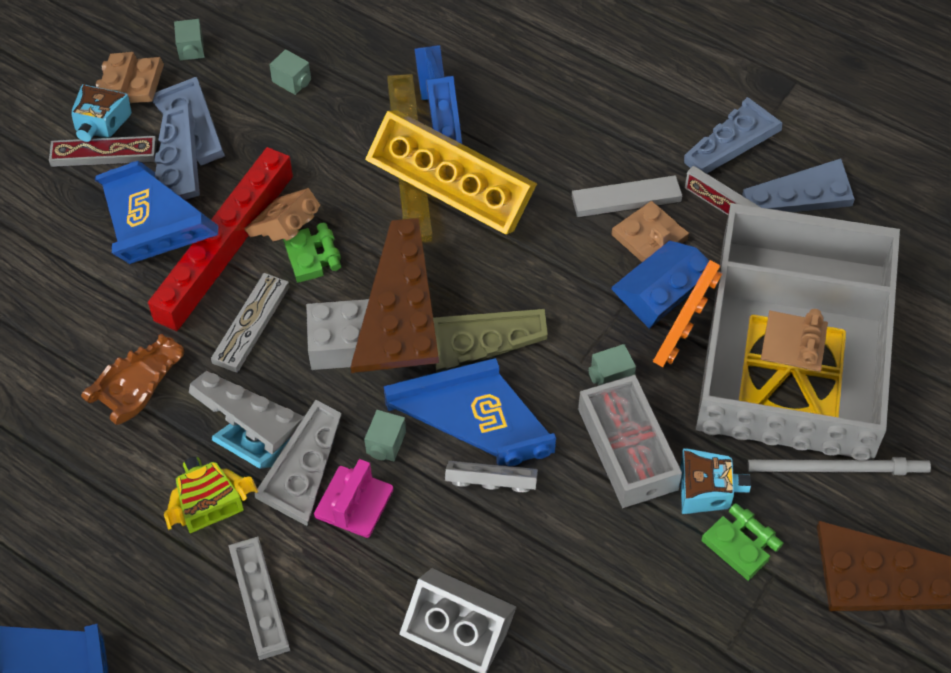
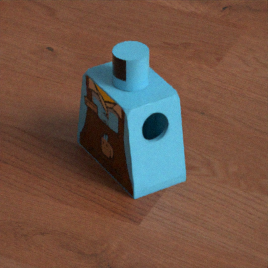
M82 84L72 109V119L77 131V137L84 142H89L93 135L103 138L111 137L132 113L128 94Z
M683 449L680 462V470L682 472V514L728 509L731 507L734 492H750V474H733L732 458L729 456Z

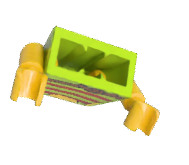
M191 457L183 463L186 473L176 478L177 488L171 492L168 508L164 512L167 528L170 530L172 525L181 523L182 526L187 525L189 533L195 532L244 511L240 496L244 501L247 499L246 494L259 491L252 477L243 478L227 468L221 469L216 462L203 466L199 457Z

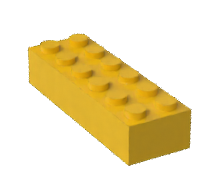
M398 110L387 111L365 159L504 234L514 232L537 183Z

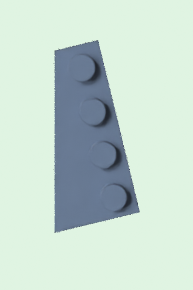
M197 77L155 93L153 103L162 115L164 111L184 104H188L192 108L196 158L200 165L225 156Z
M747 97L742 102V106L738 110L734 109L723 124L719 123L713 128V133L709 137H704L684 155V163L690 168L695 166L707 174L782 130V122Z

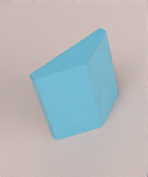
M229 424L212 437V441L258 468L272 467L290 440L289 438L271 454L265 450L263 442L259 439L256 441L246 436V430L238 424L234 426Z

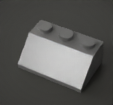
M431 568L417 581L399 635L479 673H487L507 635L516 606Z

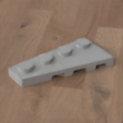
M205 371L190 383L189 393L214 412L221 411L226 415L225 420L233 426L236 424L240 425L246 430V436L253 441L259 439L265 444V450L271 454L292 437L304 416L293 412L291 409L280 406L263 396H259L240 385L229 382L208 371Z
M315 400L258 487L259 492L255 493V498L307 526L339 425L341 413Z

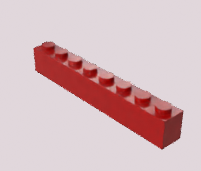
M266 147L211 219L218 224V235L193 243L148 301L154 322L176 332L180 329L249 236L245 228L280 195L292 179L293 173L290 156Z

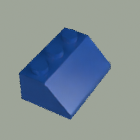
M669 240L612 286L611 289L650 329L690 296L709 260L697 248Z

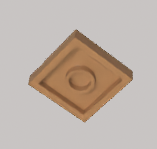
M650 201L612 228V236L641 262L645 261L669 240L683 244L689 237V233L653 201Z

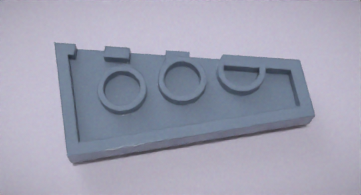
M184 104L164 111L159 134L161 145L159 152L156 153L154 162L157 164L155 178L181 198L187 200L199 196L200 192L192 108L188 104Z
M841 159L743 189L742 194L743 197L761 208L786 212L853 206L855 200Z

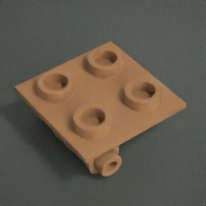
M811 309L805 317L769 310L761 360L820 372L828 322L823 321L824 317L819 309Z

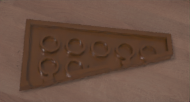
M419 218L393 220L390 222L350 366L351 373L439 363Z
M822 521L818 522L817 532L830 611L951 609V556Z

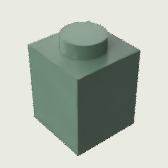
M200 20L174 21L175 41L180 61L205 58Z
M286 49L269 64L272 82L294 95L302 88H305L311 81L309 62Z
M624 344L592 354L589 375L594 384L598 383L600 386L635 375L636 366Z
M376 410L364 439L366 454L377 460L387 459L395 461L406 434L405 417Z

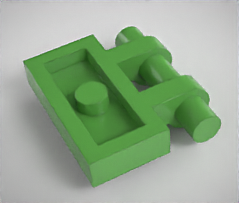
M319 223L317 225V235L311 236L309 228L298 230L299 233L290 240L285 241L283 239L297 283L323 276L322 267L330 265L332 271H337L341 268V255L339 250L334 247V235L332 230L328 229L326 223ZM323 247L324 253L317 255L315 248Z
M735 503L730 508L729 513L737 520L732 524L722 516L702 536L701 541L749 581L769 561L770 555L763 549L768 545L777 552L784 542L775 536L776 532L769 526L764 527L754 518L755 514L749 509L744 510ZM746 527L758 537L754 542L742 532Z

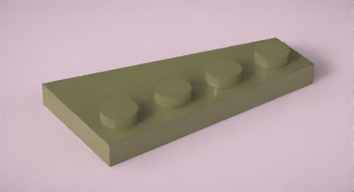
M545 309L433 318L439 363H436V373L455 369L546 340L548 333Z

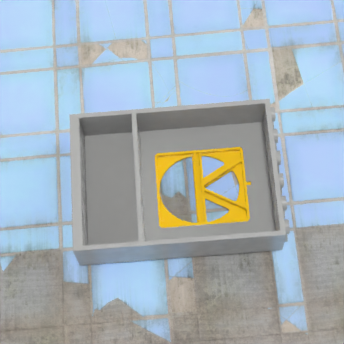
M731 203L723 239L719 269L722 276L716 287L696 430L703 431L709 435L732 436L738 440L750 439L761 441L767 445L779 444L791 446L797 450L820 451L826 455H843L853 457L856 460H874L885 435L887 425L900 229ZM811 309H819L824 317L823 321L828 322L825 345L831 351L836 367L822 365L819 372L761 360V355L750 353L754 344L765 335L769 310L805 317ZM748 366L778 371L758 390L751 381ZM792 373L809 407L800 409L786 408L770 402L768 398ZM806 375L834 379L835 385L825 399L819 400Z

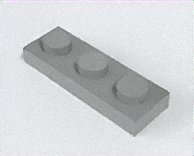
M449 461L446 467L445 481H451L456 486H469L472 483L482 484V487L486 489H499L500 486L512 487V490L516 492H528L530 489H536L538 469Z

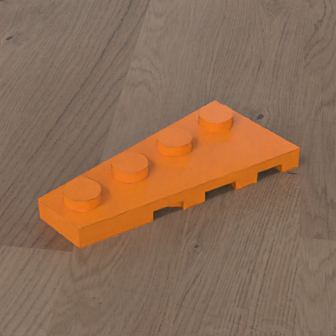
M711 260L708 262L655 356L654 363L661 367H664L666 362L669 364L673 363L680 350L675 347L680 337L687 338L694 325L690 322L695 312L701 313L708 301L704 295L709 287L713 289L716 287L722 276V273L718 272L720 265Z

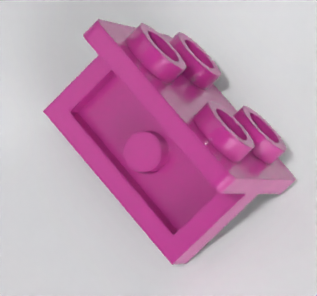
M359 459L354 469L339 466L314 512L315 518L369 538L393 492V486L372 478L371 465L364 460Z

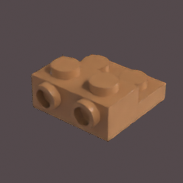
M134 52L110 54L108 61H104L102 64L104 74L102 79L96 81V87L126 93L130 103L152 102L164 63L160 57L137 59Z
M309 188L278 197L245 228V231L250 238L262 234L263 237L268 235L272 241L280 239L290 240L299 233L298 229L314 218V213L318 211L321 205Z

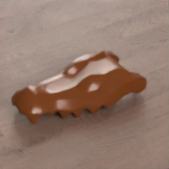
M160 334L157 341L146 349L139 347L135 352L131 350L125 359L119 357L114 364L108 365L99 378L82 392L81 397L88 403L100 400L113 410L110 420L116 425L122 424L136 416L147 405L162 378L183 357L184 349L174 339Z

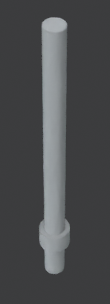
M892 457L891 460H748V472H891L892 475H906L907 472H930L931 470L929 460H906L905 457Z

